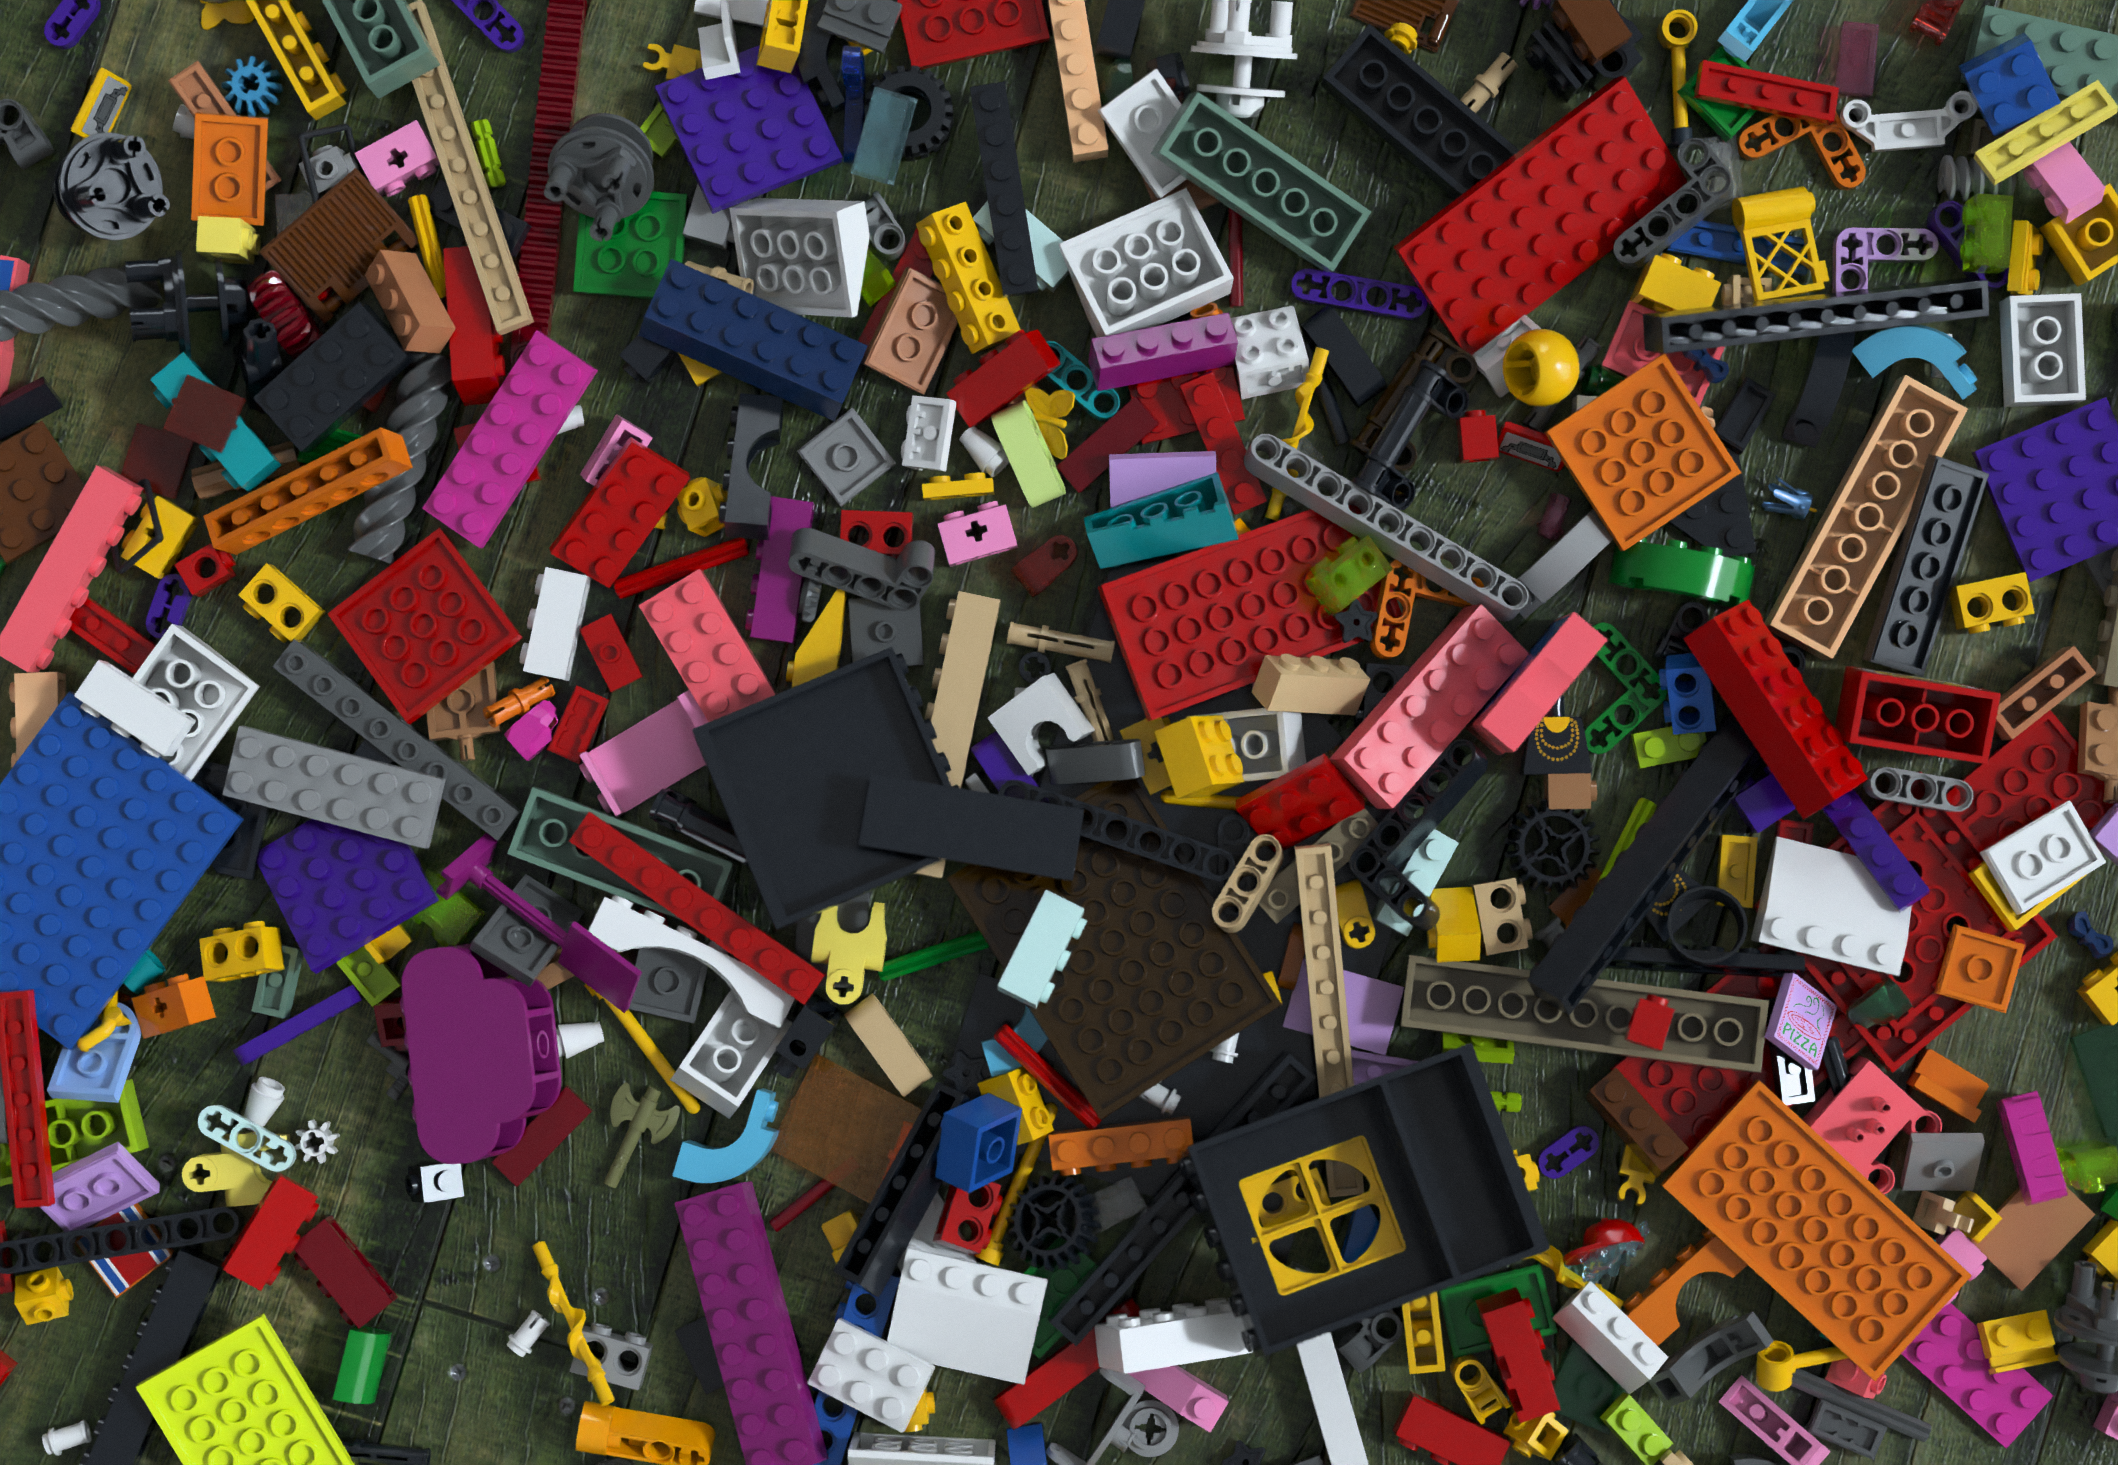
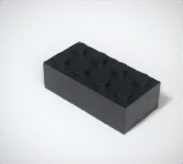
M359 302L253 399L301 452L311 453L416 358L410 351H404L396 335L369 305Z

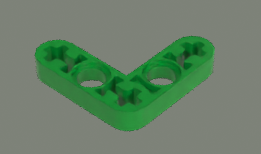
M1605 622L1595 624L1592 627L1600 633L1608 631L1610 636L1607 640L1611 646L1616 648L1620 643L1623 649L1614 653L1609 661L1605 655L1611 651L1603 645L1595 657L1626 691L1584 729L1588 752L1596 755L1611 750L1656 709L1667 695V690H1661L1660 676L1614 626ZM1622 655H1630L1635 660L1636 667L1630 675H1623L1617 669V660ZM1643 669L1647 672L1646 676L1641 677L1643 681L1648 685L1655 683L1658 686L1655 690L1658 696L1656 699L1652 697L1644 699L1642 696L1645 692L1644 687L1639 682H1636L1633 687L1629 683L1630 680L1638 677ZM1623 704L1628 705L1634 714L1633 720L1627 725L1619 724L1614 717L1616 708ZM1607 717L1610 725L1620 731L1617 736H1615L1613 731L1606 734L1603 738V741L1606 743L1604 747L1600 745L1591 746L1589 742L1593 737L1590 732L1592 730L1595 732L1604 730L1608 725L1603 723L1602 720Z

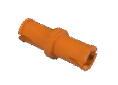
M542 676L522 689L514 688L510 690L507 697L484 707L483 714L485 719L493 718L488 724L495 728L517 714L520 716L525 715L530 711V707L555 695L553 685L550 684L545 687V684L550 680L546 676Z

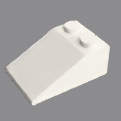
M1265 708L1193 715L1223 716V719L1231 729L1232 738L1230 740L1234 752L1238 755L1243 765L1242 776L1244 782L1277 779L1306 763L1302 715L1300 712L1267 711Z
M730 990L670 1080L730 1119L769 1062L792 1022L785 1018L782 1027L775 1029L746 1015L738 998Z

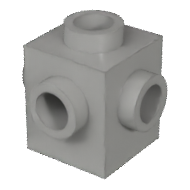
M323 146L312 153L313 157L309 158L319 199L354 168H357L359 171L353 155L350 152L346 154L345 151L337 146ZM301 162L298 165L309 187L304 164Z

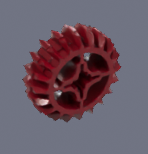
M270 270L265 274L262 273L248 285V295L254 307L264 321L274 324L277 331V340L286 352L290 354L292 359L296 360L323 335L299 296H297L278 272Z

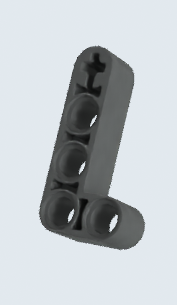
M1689 138L1683 141L1677 152L1680 165L1690 178V181L1615 240L1613 246L1614 254L1620 265L1629 270L1641 268L1653 256L1666 249L1732 196L1734 183L1729 171L1702 139ZM1700 150L1704 153V158L1700 163L1692 165L1685 161L1689 152ZM1714 177H1722L1726 180L1725 187L1718 192L1707 189L1708 182ZM1686 199H1693L1698 204L1696 210L1690 214L1679 212L1680 204ZM1659 221L1668 223L1669 228L1664 235L1656 237L1650 234L1654 223ZM1644 233L1647 241L1651 244L1649 247L1646 246L1644 241L1642 242L1640 234ZM1628 245L1636 248L1638 253L1633 258L1629 254L1626 255L1624 248Z
M800 528L792 534L788 564L789 568L798 575L903 611L913 609L918 605L932 583L935 549L926 541H912L903 548L896 559L815 529Z

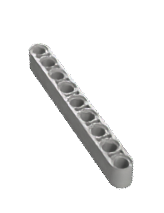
M1270 434L1258 435L1245 453L1244 465L1252 475L1472 605L1482 604L1495 619L1510 621L1527 604L1529 599L1528 590L1520 581L1279 438ZM1256 451H1264L1270 459L1260 458ZM1287 469L1296 470L1301 478L1292 477L1288 474ZM1317 487L1326 488L1331 496L1322 495ZM1348 505L1357 506L1362 514L1353 513ZM1379 523L1387 524L1391 528L1392 533L1383 531ZM1410 541L1418 542L1423 551L1415 550L1411 546ZM1441 559L1448 560L1452 564L1453 569L1444 567ZM1471 577L1480 579L1484 587L1476 586ZM1502 595L1510 597L1515 606L1505 603Z

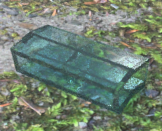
M874 87L851 174L894 186L918 99Z

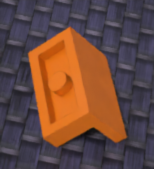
M1932 1049L1925 1051L1906 1082L1910 1087L1972 1123H1975L1982 1113L1976 1107L1989 1087L1988 1083Z

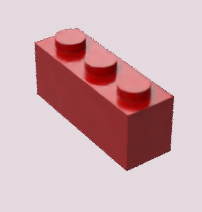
M1023 329L1019 330L1005 341L1008 346L1001 352L995 349L979 360L982 365L974 372L969 369L953 380L956 386L946 394L949 399L957 402L956 409L969 428L987 421L993 413L1003 409L1061 365V362L1038 329L1027 333Z
M278 1172L222 1263V1269L260 1291L265 1284L271 1286L281 1270V1266L277 1264L284 1252L290 1254L299 1241L300 1235L296 1234L302 1222L309 1223L319 1207V1204L315 1202L318 1198L317 1194Z
M1410 1391L1393 1427L1395 1435L1399 1436L1398 1443L1414 1451H1417L1420 1446L1431 1452V1459L1443 1465H1450L1451 1462L1457 1465H1500L1511 1443L1507 1436L1484 1425H1480Z

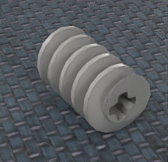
M1945 155L1939 167L1938 192L1941 193L1942 190H1946L1948 201H1952L1956 191H1960L1962 202H1966L1970 192H1974L1976 203H1980L1984 193H1988L1990 204H1994L1998 194H2002L2004 204L2008 205L2015 191L2017 173L1994 186L1977 164L1974 157L1968 163L1967 158L1964 156L1957 157L1954 162L1952 156Z

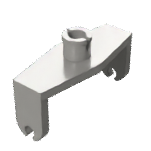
M1101 1367L1100 1373L1108 1381L1131 1396L1087 1462L1057 1443H1051L1046 1450V1454L1059 1465H1095L1109 1443L1124 1453L1136 1433L1131 1432L1122 1424L1141 1397L1146 1385L1128 1373L1123 1374Z

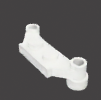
M1959 91L1948 99L1943 109L1871 115L1869 105L1865 101L1857 99L1848 102L1842 108L1840 120L1847 131H1851L1870 144L1872 152L1942 147L1945 145V136L1960 122L1968 120L1975 114L1977 104L1970 92ZM1958 105L1962 113H1958L1954 106ZM1849 113L1856 116L1857 122L1850 120Z

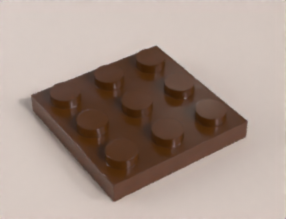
M42 420L0 444V556L6 565L54 539L85 486Z

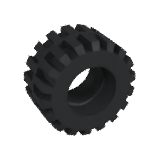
M904 65L898 66L897 71L892 73L890 70H887L883 73V78L880 81L876 78L872 83L873 88L871 92L868 91L865 98L864 115L870 137L874 143L878 144L879 149L884 153L889 152L892 158L898 160L900 157H905L906 161H914V157L921 156V159L929 157L928 153L931 151L936 153L940 150L942 142H947L954 122L951 96L949 91L946 90L943 81L940 78L936 79L933 72L929 70L925 72L920 71L919 66L913 65L911 69H905ZM908 95L922 98L928 103L930 108V117L926 124L920 129L910 132L896 129L891 125L888 118V111L891 105L897 99Z

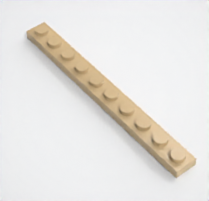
M418 0L408 5L440 65L412 80L493 322L497 332L500 335H504L534 323L426 4L422 0Z
M1330 843L1295 847L1319 1098L1354 1086ZM1325 1160L1329 1197L1364 1193L1363 1174L1347 1164Z

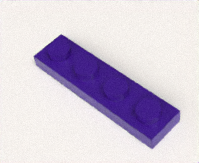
M1854 789L1822 808V811L1899 913L1930 893V889Z

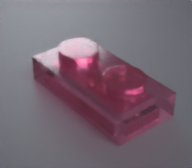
M1844 21L1841 24L1835 87H1839L1838 94L1863 97L1873 95L1879 24Z

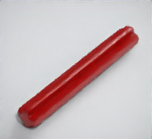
M735 538L617 579L613 582L617 596L623 599L686 577L698 569L703 571L749 554V547L745 538Z
M1002 1025L995 1032L994 1039L1087 1128L1094 1129L1101 1122L1088 1101L1008 1025Z

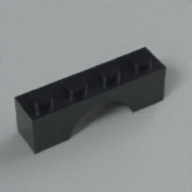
M740 393L739 406H732L731 427H736L735 438H728L727 459H732L731 470H724L723 491H728L727 502H721L719 508V523L725 524L726 537L769 540L773 510L771 492L764 490L752 480L749 475V468L758 454L767 448L781 443L784 406L783 399L778 396Z

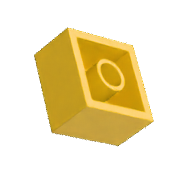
M2110 183L2105 186L2102 202L2066 225L2057 216L2039 228L2077 287L2118 263V195Z
M1662 253L1661 256H1653L1644 265L1630 301L1658 313L1711 307L1721 282L1714 280L1715 275L1710 271L1695 267L1693 271L1682 266V261L1679 258Z
M1222 715L1190 716L1154 731L1176 799L1211 796L1244 783L1242 776L1243 765L1238 755L1234 752L1230 740L1232 738L1231 729Z

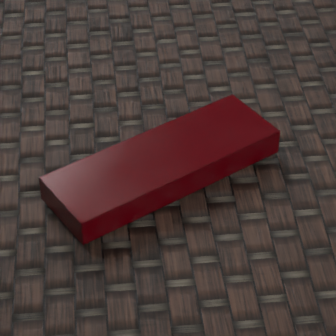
M1134 397L1056 467L1077 492L1082 493L1109 469V454H1126L1160 423L1138 397Z
M566 1086L559 1094L555 1103L547 1111L539 1114L525 1128L520 1142L510 1151L498 1155L492 1163L518 1187L593 1110L569 1086Z

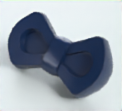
M1707 349L1683 351L1684 357L1695 362L1693 369L1696 372L1703 370L1708 382L1720 383L1728 375V364L1714 359L1707 352Z
M2086 912L2073 913L2067 919L2068 932L2079 938L2077 939L2078 945L2084 944L2088 946L2094 958L2101 959L2112 952L2114 947L2112 938L2097 933L2091 927Z

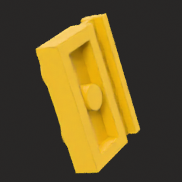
M2014 220L2007 284V291L2011 292L2010 294L2013 296L2033 295V290L2037 291L2039 288L2040 272L2039 269H2036L2037 255H2041L2043 251V235L2039 234V230L2033 224H2029V221Z
M2046 1309L1977 1323L1985 1359L1989 1360L1990 1375L2059 1361L2058 1355H2055L2053 1345H2055Z

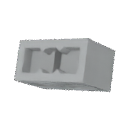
M592 1323L591 1327L584 1326L582 1333L587 1344L591 1341H597L604 1347V1356L597 1359L600 1360L601 1368L606 1372L605 1378L607 1382L639 1390L643 1385L653 1344L646 1342L647 1337L633 1332H626L625 1336L611 1333L612 1327L600 1323ZM627 1350L635 1352L639 1358L638 1366L634 1368L626 1367L621 1361V1353ZM573 1357L569 1372L587 1376V1366L580 1359Z

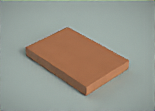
M906 267L861 364L924 395L958 324L954 312L948 306L947 296L942 284L912 268Z
M2067 1186V1196L2030 1206L2025 1205L2020 1187H2018L1995 1211L2002 1220L1978 1244L1972 1242L2020 1291H2023L2096 1215Z

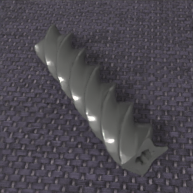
M124 265L119 269L109 267L98 268L90 271L83 277L63 275L55 278L48 284L39 282L20 285L12 292L0 290V342L12 339L21 330L31 334H42L51 329L56 323L70 327L78 326L87 321L91 315L103 319H112L119 316L127 307L130 309L155 308L159 304V298L162 299L157 281L127 283Z
M410 351L416 359L407 366L408 372L397 386L396 401L398 406L393 409L386 421L385 429L403 436L413 468L364 492L366 507L359 513L354 522L355 542L347 549L349 551L392 564L394 563L393 552L399 548L404 540L405 523L403 519L408 516L415 505L416 493L414 485L418 483L426 471L425 451L433 444L436 438L437 424L435 417L444 410L447 404L448 393L445 384L452 379L451 360L435 353Z

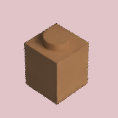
M1591 773L1543 775L1544 799H1547L1549 809H1591V802H1596L1597 783L1596 780H1591Z

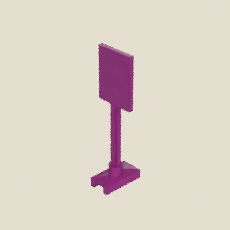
M485 833L442 871L441 876L446 881L437 888L436 893L445 900L452 897L469 881L477 888L485 889L538 931L561 946L562 952L558 960L559 964L623 1013L629 1009L642 971L576 921L570 925L567 934L560 926L495 878L493 872L486 867L492 862L498 843L491 835Z

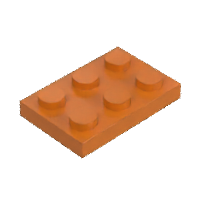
M195 113L192 221H198V216L241 218L249 225L264 226L269 118Z

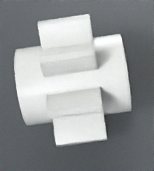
M313 1119L308 1121L309 1131L305 1129H298L296 1131L301 1140L294 1147L297 1150L302 1149L305 1153L303 1161L307 1162L313 1156H317V1160L321 1164L326 1162L325 1152L335 1154L339 1151L333 1146L335 1139L340 1137V1134H332L329 1130L330 1121L318 1127L317 1122ZM315 1136L318 1138L323 1137L324 1144H321L319 1147L318 1145L312 1146L310 1139H313Z

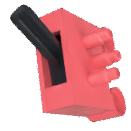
M1828 1036L1822 1059L1831 1087L1802 1120L1867 1180L1873 1170L1879 1169L1880 1177L1873 1185L1885 1195L1892 1190L1895 1176L1888 1166L1875 1160V1158L1901 1129L1909 1136L1911 1133H1941V1119L1934 1112L1919 1106L1870 1060L1859 1055L1847 1068L1838 1037ZM1922 1116H1926L1927 1124L1925 1128L1917 1132L1915 1128L1917 1120Z

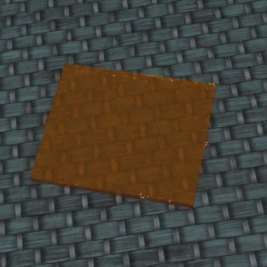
M816 1054L795 1097L791 1099V1105L778 1129L780 1131L771 1150L862 1200L871 1203L922 1109L822 1055Z

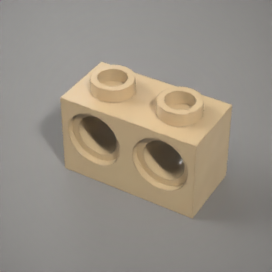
M1510 877L1470 885L1473 889L1481 931L1483 955L1488 956L1529 948L1528 940L1533 939L1529 918L1523 919L1521 905L1526 904L1523 884H1517L1516 878ZM1497 888H1503L1508 894V902L1502 908H1495L1490 900L1492 892ZM1504 923H1510L1515 930L1514 938L1508 943H1502L1497 937V930Z

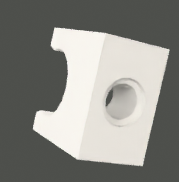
M1055 673L1042 676L988 717V720L1028 776L1048 766L1046 754L1042 751L1038 741L1040 728L1045 721H1051L1060 725L1065 730L1067 737L1073 742L1083 739L1095 731Z

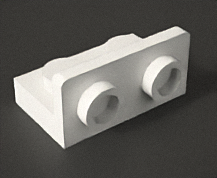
M912 395V402L906 413L908 423L906 440L903 441L901 447L902 466L919 471L926 469L946 472L956 401Z

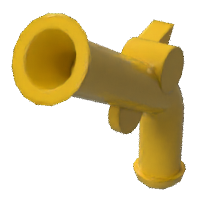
M118 991L98 1016V1019L102 1020L101 1025L78 1039L77 1046L82 1052H89L90 1048L108 1038L116 1026L132 1024L124 1016L121 1009L117 1007Z

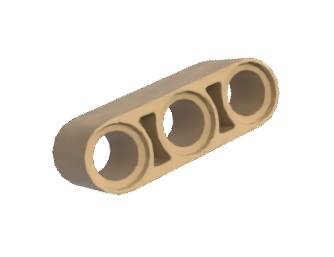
M1265 834L1254 838L1216 899L1212 908V916L1218 927L1223 931L1236 933L1246 925L1280 869L1284 860V852L1275 837ZM1270 845L1276 848V854L1271 860L1261 861L1258 859L1257 854L1262 847ZM1246 876L1257 878V886L1250 892H1244L1239 889L1240 881ZM1234 906L1238 908L1239 915L1235 921L1226 923L1221 920V913L1226 907Z
M873 993L844 1014L848 1023L903 1097H906L933 1077L927 1065Z

